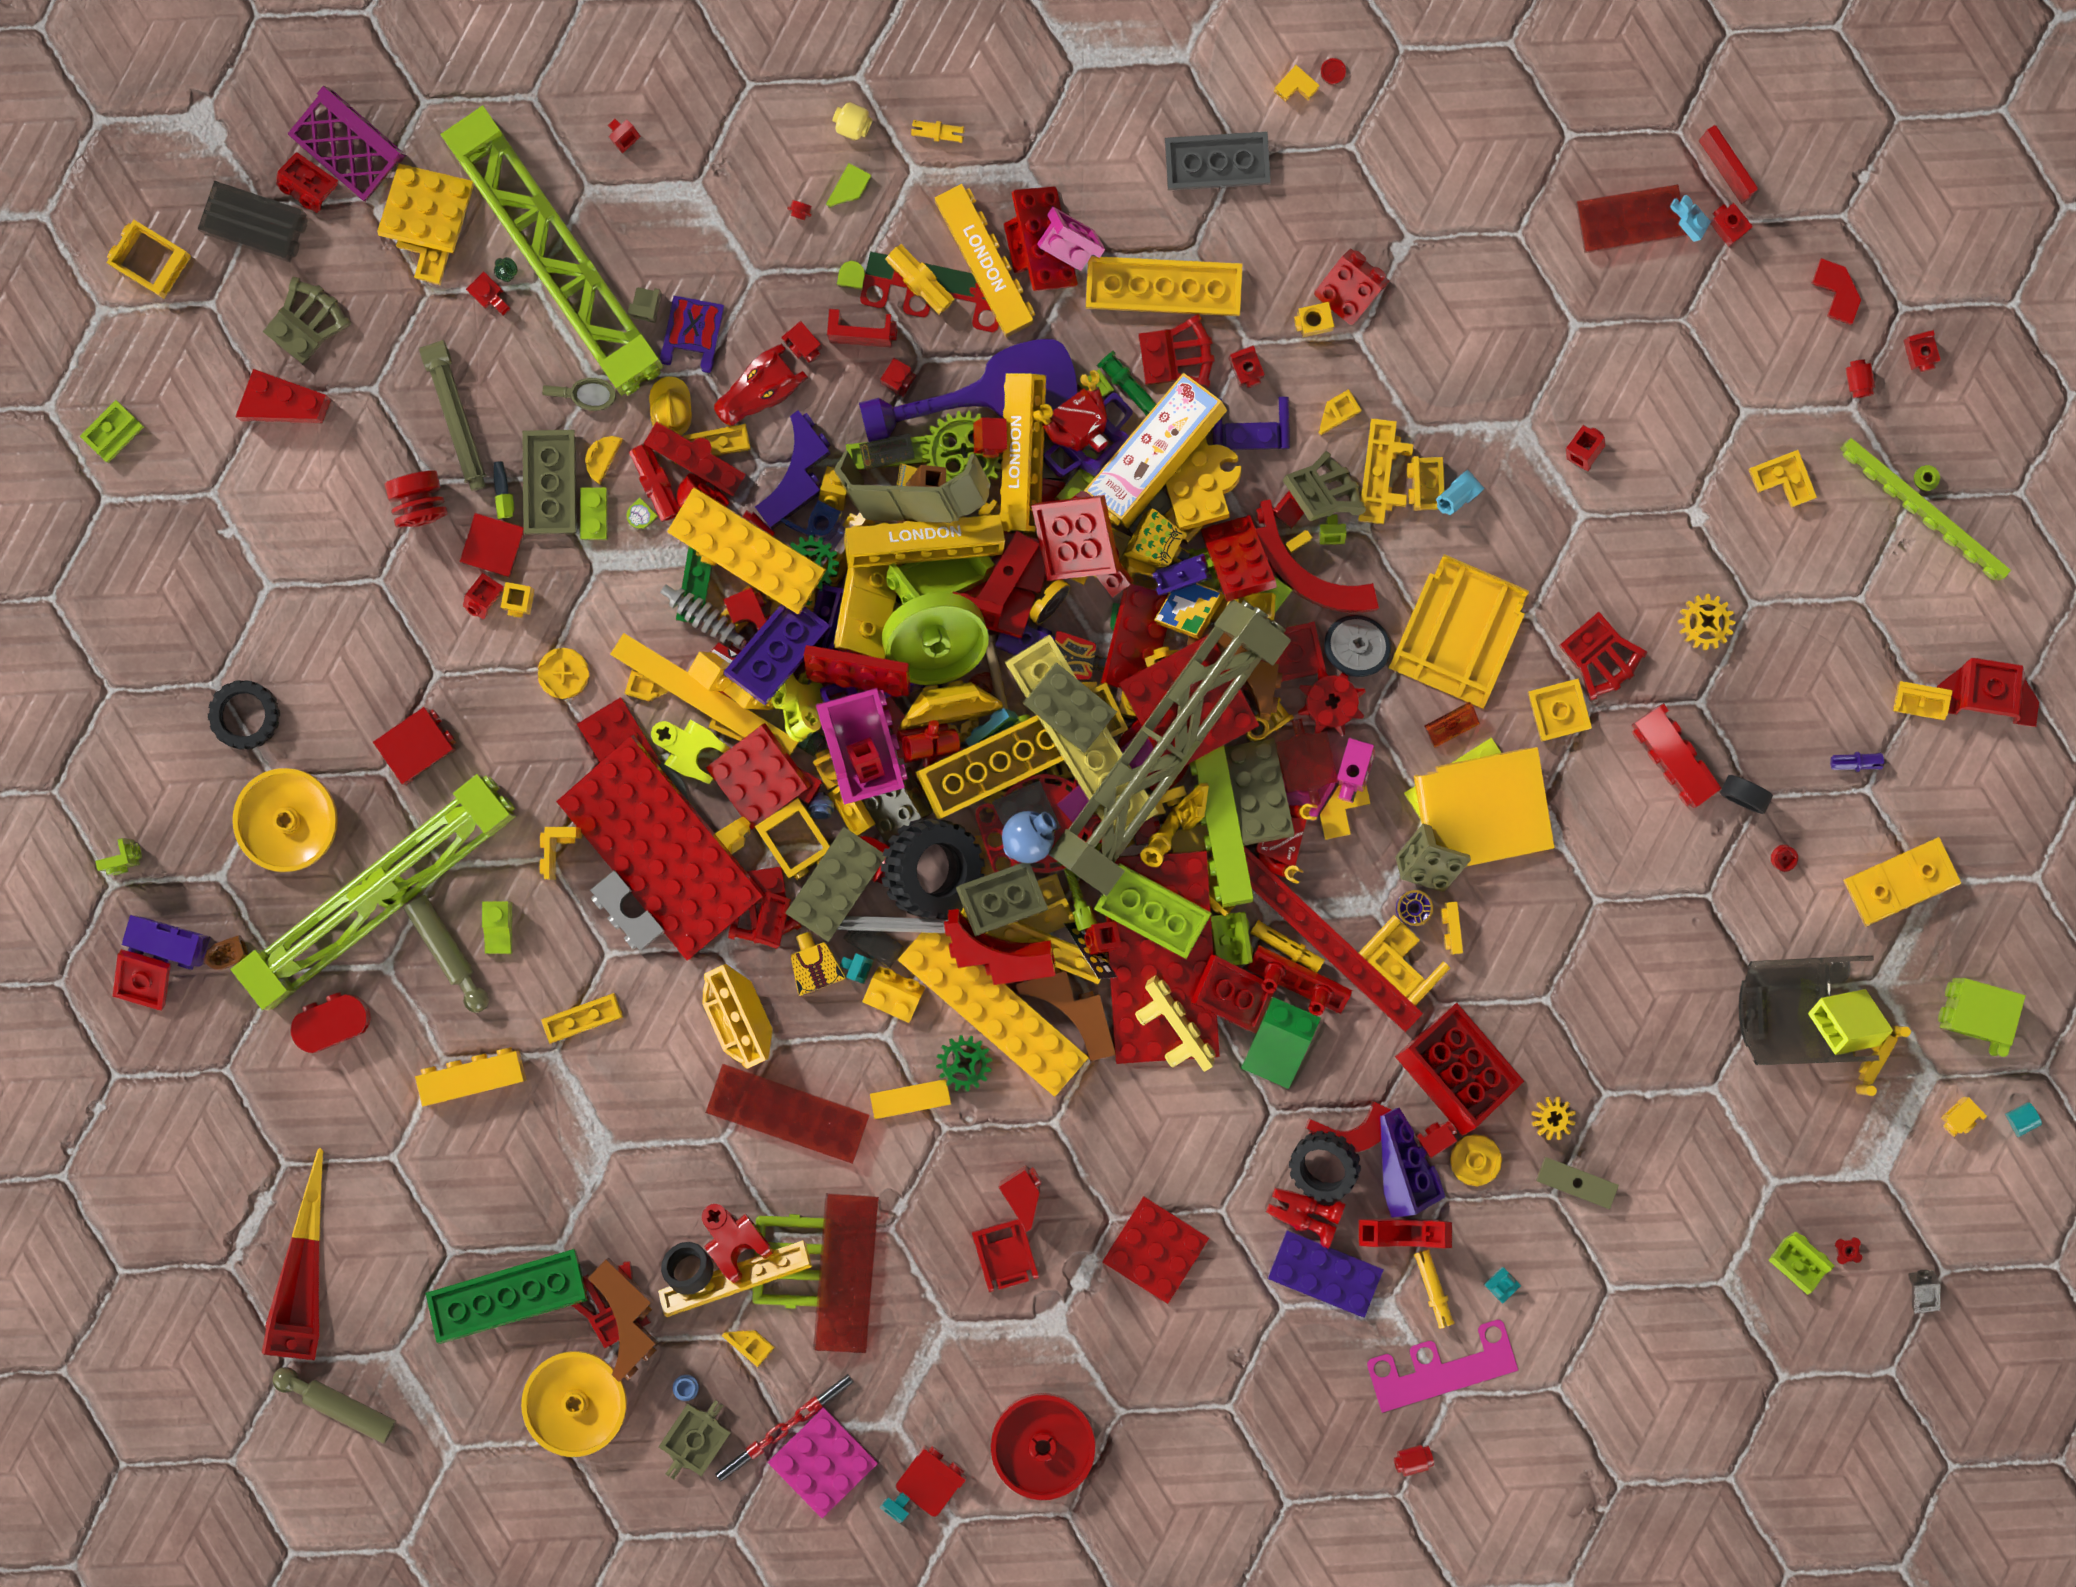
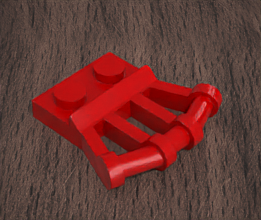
M1200 314L1191 317L1173 329L1139 333L1145 386L1176 382L1182 375L1178 373L1177 368L1202 365L1199 377H1189L1204 388L1210 387L1211 381L1209 377L1212 364L1215 362L1210 346L1213 342L1212 337L1208 336L1201 323L1202 318ZM1190 327L1193 328L1198 337L1195 340L1173 341L1174 336ZM1200 347L1201 357L1176 360L1175 350Z
M1597 612L1558 645L1575 664V667L1580 670L1590 701L1597 699V696L1619 690L1621 688L1620 684L1626 679L1630 680L1635 676L1634 672L1638 664L1648 653L1641 647L1622 638L1600 612ZM1614 642L1633 653L1627 664L1611 647ZM1604 651L1620 669V672L1614 677L1597 658ZM1591 663L1606 680L1605 683L1593 685L1587 668L1588 664Z
M781 866L747 871L748 875L764 894L768 891L786 897ZM763 897L749 909L752 930L738 928L739 917L731 924L728 939L735 940L736 937L753 941L758 921L756 904H762ZM789 916L790 920L785 922L783 935L793 929L798 930L802 928L801 923Z
M631 1261L624 1262L623 1265H617L633 1280ZM587 1274L583 1277L586 1292L588 1290L600 1313L595 1315L582 1303L571 1306L589 1320L605 1349L619 1341L618 1326L612 1308H606L595 1285L588 1279L589 1275ZM648 1316L642 1321L639 1318L636 1319L642 1327L651 1323Z

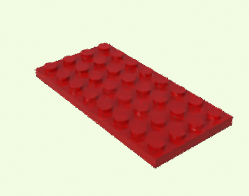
M634 735L625 740L556 801L576 827L581 828V833L613 871L615 870L625 884L632 890L631 894L645 911L648 910L658 924L665 930L664 934L687 961L765 896L763 891Z
M1206 850L1166 853L1163 855V862L1158 867L1148 866L1142 861L1140 855L1119 856L1116 860V865L1121 863L1210 911ZM1106 916V922L1115 921ZM1211 916L1187 959L1117 922L1121 947L1109 951V965L1117 976L1110 978L1116 1064L1167 1061L1165 1054L1183 1043L1165 1015H1159L1144 1026L1135 1015L1138 1010L1153 1001L1145 986L1147 981L1156 975L1160 981L1164 980L1168 984L1173 1000L1175 1002L1179 1001L1186 1012L1185 1017L1189 1023L1193 1022L1198 1027L1201 1034L1199 1037L1203 1043H1208L1212 1047L1215 1057H1220L1217 1015L1191 1003L1208 960L1213 955ZM1107 930L1108 943H1111L1109 930Z

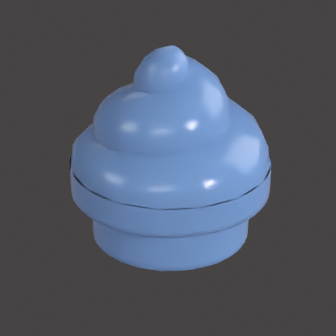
M819 792L808 804L810 816L820 820L831 817V813L834 811V804L824 792Z

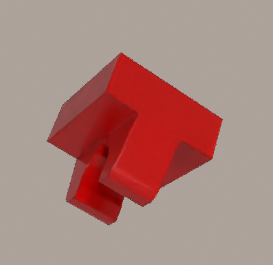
M613 119L607 125L612 130L608 137L622 154L641 137L636 128L627 119L622 124Z

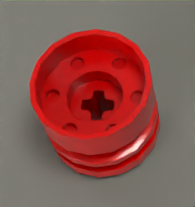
M436 470L404 475L387 481L384 484L388 500L392 502L401 501V505L391 510L393 515H402L394 520L396 528L424 526L448 515L446 507H436L445 502L444 497L431 496L432 493L441 489Z

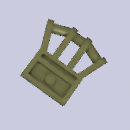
M293 276L289 284V291L284 306L278 310L277 315L263 330V333L305 365L327 338L350 326L351 321L348 317L345 318L338 305V300L324 293V289L320 285L314 286L302 282L300 278ZM297 292L309 294V297L293 314L291 310ZM318 300L324 306L310 324L307 325L301 319ZM331 312L336 323L320 333L315 332Z
M1327 450L1312 466L1287 474L1283 479V482L1310 522L1324 516L1329 517L1335 512H1351L1352 515H1361L1366 511L1365 504L1360 499L1359 485L1356 481L1351 480L1347 467H1342L1333 460ZM1323 465L1332 471L1321 476L1317 473ZM1336 480L1342 483V486L1332 490H1328L1325 485ZM1344 495H1347L1350 498V501L1335 500L1336 498H1339Z

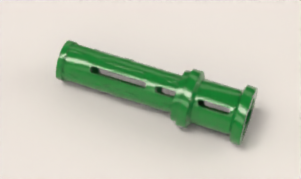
M1114 350L1111 351L1096 366L1102 368L1112 379L1111 383L1116 386L1119 385L1147 416L1157 403L1131 376V369L1125 367L1115 356L1116 352Z

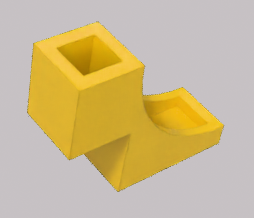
M699 651L687 674L708 691H723L744 709L773 710L775 708L771 699L766 705H763L726 677L724 670L730 663L714 652Z

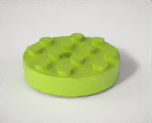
M929 592L926 595L916 597L904 603L891 614L882 632V645L886 659L909 663L910 682L920 685L943 684L964 676L982 660L989 642L988 631L980 609L971 600L952 593Z

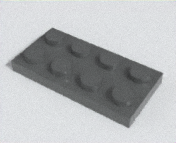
M1268 131L1165 138L1168 191L1270 185L1271 183Z

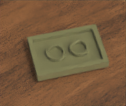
M1056 662L1023 702L1026 707L1083 753L1087 751L1117 713L1116 710Z
M1021 863L956 887L975 936L1039 914L1048 909L1030 863Z

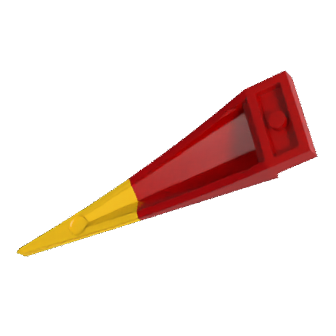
M321 1148L316 1153L266 1321V1332L262 1348V1354L315 1361L319 1340V1238L323 1150Z

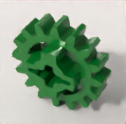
M810 535L809 541L806 542L802 537H799L800 544L796 545L792 542L790 544L791 548L810 560H815V563L821 567L825 558L827 557L828 568L817 585V588L822 591L823 583L829 586L832 584L830 576L837 577V572L833 569L839 567V561L833 560L838 557L837 551L830 552L832 544L828 543L824 546L822 537L817 542L814 541L813 535ZM815 548L816 550H815V551H806L805 549Z
M959 1035L958 1042H955L952 1038L949 1039L950 1047L942 1045L941 1048L945 1053L944 1055L937 1054L936 1057L942 1060L941 1064L936 1065L937 1069L943 1070L939 1078L947 1077L946 1086L948 1087L954 1083L955 1091L964 1086L965 1091L968 1092L971 1084L976 1089L979 1088V1079L984 1082L987 1081V1078L983 1075L984 1072L989 1073L992 1071L991 1068L986 1067L987 1063L992 1062V1058L985 1057L989 1049L982 1050L980 1048L982 1045L981 1040L976 1044L973 1043V1036H970L967 1041H964L962 1035ZM960 1046L971 1047L976 1052L972 1054L964 1052ZM952 1051L954 1061L951 1066L947 1067V1058ZM960 1056L964 1060L969 1058L971 1061L968 1064L969 1070H966L964 1067H958L957 1064L960 1062ZM981 1059V1069L978 1075H976L974 1071L975 1063ZM956 1073L965 1075L968 1081L958 1080L952 1075Z

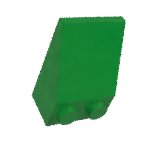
M1272 997L1241 1069L1289 1089L1321 1017Z

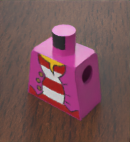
M1351 738L1348 739L1337 777L1338 784L1342 786L1339 799L1353 803L1357 790L1364 792L1376 755L1374 745ZM1352 772L1358 773L1356 777L1349 776Z

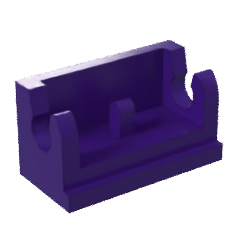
M1204 554L1156 570L1152 574L1158 583L1156 588L1158 595H1167L1212 579Z

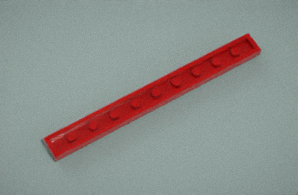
M1243 846L1252 890L1398 1027L1406 1032L1423 1013L1255 855Z

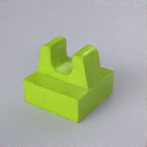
M1337 514L1327 517L1326 524H1320L1319 545L1345 544L1346 524H1338Z

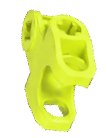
M806 671L800 674L798 681L792 673L771 698L773 706L783 710L786 732L796 742H802L808 737V734L816 732L821 727L816 704L823 703L820 689L823 688V685L812 680L811 684L808 685L809 679H807Z
M691 719L684 730L670 722L660 721L653 726L651 731L653 742L670 752L664 763L665 765L686 777L698 779L709 785L713 778L700 769L698 765L699 754L706 748H714L722 753L731 749L720 741L713 732ZM666 728H669L668 733L671 735V738L669 740L665 738L663 741H660L661 736L658 734L660 729L665 731Z

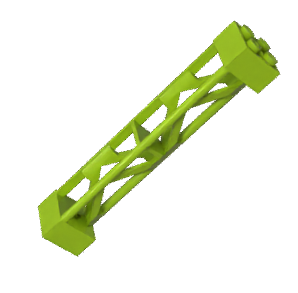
M476 774L453 792L456 798L423 825L265 950L252 951L230 970L262 1010H273L307 981L490 836H493L513 820L516 815L512 811L516 808L507 797L500 796L497 793V790L500 788L496 782L487 775ZM447 824L444 828L438 831L435 835H433L430 839H428L425 843H423L420 847H418L415 851H413L411 854H409L406 858H404L401 862H399L396 866H394L391 870L388 871L389 867L394 862H396L399 858H401L404 854L411 850L415 845L421 842L424 838L430 835L441 825ZM477 824L483 832L455 854V851L470 836ZM454 832L456 833L455 841L433 865L403 882H393ZM419 882L416 886H414L406 894L400 897L392 905L387 900L390 897L396 895L397 893L403 891L404 889ZM349 902L289 950L293 942L341 904ZM377 903L380 906L386 908L377 917H375L363 928L357 931V929L363 924V922L376 909ZM354 911L358 912L355 921L335 943L305 960H294ZM321 960L295 982L291 983L287 978Z

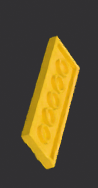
M1091 256L1088 260L1086 309L1240 316L1242 263L1119 257L1099 258Z
M694 487L667 531L675 538L796 614L801 613L826 572L825 568Z

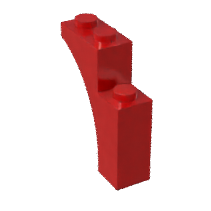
M959 909L948 910V921H944L946 937L951 936L952 943H949L951 959L956 958L958 968L985 964L987 976H992L993 985L1055 976L1056 962L1051 940L1020 943L1002 940L986 933L975 936L970 922Z

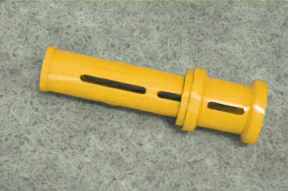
M1176 806L1171 809L1158 833L1152 834L1149 838V845L1141 851V859L1148 866H1160L1164 859L1163 855L1171 849V840L1181 825L1174 809Z

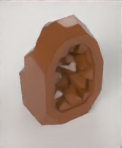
M238 935L212 945L207 949L203 960L209 967L215 970H223L235 966L249 955L242 936Z

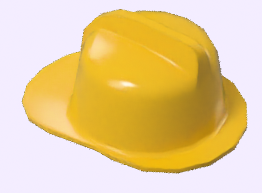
M668 376L659 379L651 388L649 396L652 425L654 426L655 422L658 421L676 433L683 435L690 427L692 419L689 388L684 381L677 377Z

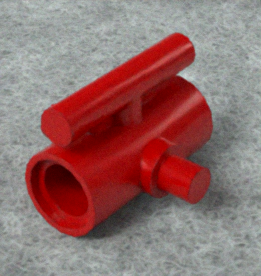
M936 720L929 721L928 726L897 731L898 740L902 741L905 758L907 760L923 758L924 767L932 765L938 755L956 753L960 748L957 731L954 728L949 729L947 723L939 724Z

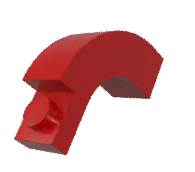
M1373 1101L1365 1120L1358 1127L1348 1131L1332 1129L1310 1118L1305 1128L1310 1130L1309 1134L1312 1133L1313 1135L1317 1131H1324V1133L1334 1132L1338 1137H1345L1347 1139L1346 1142L1355 1147V1153L1361 1152L1381 1141L1380 1116L1392 1109Z
M1432 1219L1359 1220V1246L1452 1248V1222Z

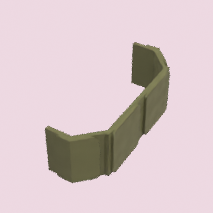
M844 451L841 460L837 462L834 469L850 500L862 517L867 520L903 521L904 519L918 522L946 523L958 521L963 515H968L985 505L991 485L975 454H971L964 472L940 487L864 485L865 481L848 451Z

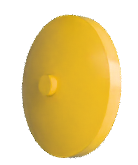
M278 768L259 774L240 792L233 810V830L238 845L250 860L272 871L293 872L313 865L326 854L334 841L337 831V809L329 790L311 774L297 769Z
M583 1351L562 1352L542 1362L528 1378L521 1401L523 1420L534 1440L546 1450L566 1457L586 1456L605 1447L619 1432L627 1410L625 1387L622 1380L618 1382L612 1376L614 1368L604 1359Z

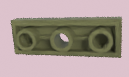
M1544 1157L1536 1178L1537 1182L1607 1209L1611 1208L1619 1186L1547 1157ZM1579 1178L1581 1185L1575 1188L1573 1180Z

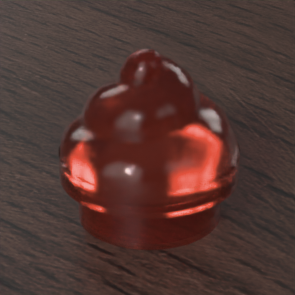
M989 672L975 674L968 681V683L972 682L989 694L993 691Z

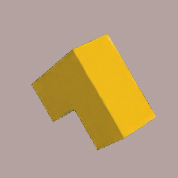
M1295 65L1274 88V92L1285 102L1295 91H1298L1309 101L1318 91L1320 85L1300 67Z

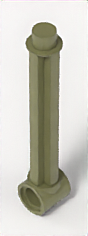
M444 340L420 347V355L426 371L431 374L465 479L464 483H469L471 491L485 488L486 485L483 478L486 477V474H484L451 372L450 365L452 360L448 347Z

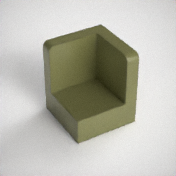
M636 288L633 304L630 303L628 309L630 318L655 323L662 296L661 290L654 288V291Z

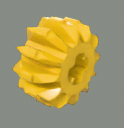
M1556 1096L1553 1104L1550 1097H1545L1546 1106L1540 1102L1536 1103V1106L1541 1110L1540 1113L1536 1111L1531 1112L1532 1116L1539 1117V1120L1533 1121L1531 1124L1532 1126L1541 1125L1537 1131L1538 1135L1544 1134L1547 1130V1140L1552 1139L1553 1133H1555L1557 1140H1561V1130L1569 1135L1571 1131L1566 1125L1574 1126L1576 1123L1573 1120H1568V1117L1575 1115V1111L1569 1110L1566 1112L1565 1110L1570 1106V1103L1566 1101L1560 1106V1097ZM1552 1111L1556 1115L1559 1114L1556 1125L1547 1121V1118L1551 1117L1550 1112Z

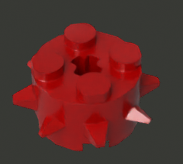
M1319 668L1318 681L1314 682L1312 686H1299V689L1306 695L1305 706L1298 711V715H1309L1310 719L1315 722V734L1318 735L1325 727H1335L1339 734L1343 736L1345 735V723L1349 722L1352 718H1364L1365 715L1358 709V698L1366 692L1365 688H1355L1348 681L1349 675L1342 672L1339 676H1328L1322 668ZM1328 695L1337 698L1338 703L1335 704V709H1332L1331 706L1327 707L1325 701L1329 700Z

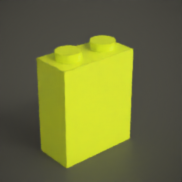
M1866 989L1821 998L1808 1013L1835 1055L1880 1046L1893 1031Z

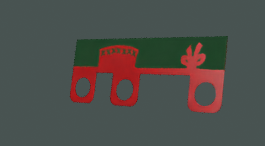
M870 251L863 290L860 296L861 303L877 308L884 307L887 302L890 284L907 288L903 311L909 315L926 317L929 314L930 306L926 303L925 308L921 311H914L910 308L909 301L915 294L903 282V278L885 260L888 255ZM924 263L953 298L976 303L972 325L975 329L995 332L998 329L999 324L996 318L990 326H983L979 323V314L984 310H990L991 312L992 310L972 273ZM878 286L882 289L883 296L880 301L871 302L868 300L866 292L869 287Z

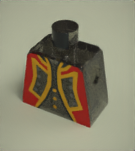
M1061 631L1056 632L1055 643L1077 680L1091 681L1092 670L1104 672L1107 657L1095 655L1096 643Z

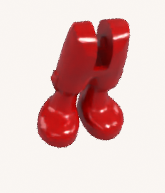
M1275 1188L1272 1197L1283 1203H1288V1210L1282 1206L1269 1203L1266 1213L1293 1226L1296 1231L1309 1229L1315 1232L1320 1237L1321 1246L1329 1249L1337 1227L1312 1219L1308 1214L1322 1216L1338 1225L1346 1204L1337 1201L1333 1205H1322L1317 1203V1200H1314V1197L1311 1195L1308 1197L1293 1191Z

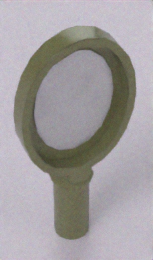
M599 378L581 379L573 384L572 388L543 385L542 394L545 396L571 398L578 407L589 411L605 410L616 399L613 386Z

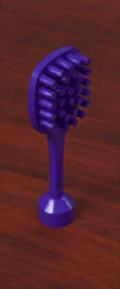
M1037 339L1016 344L998 352L987 362L985 373L979 380L957 391L892 407V405L881 398L859 402L868 442L889 438L896 427V422L954 408L989 407L1000 418H1004V384L1006 382V374L1046 375L1045 404L1050 405L1052 410H1055L1077 394V381L1072 360L1065 346L1059 341Z

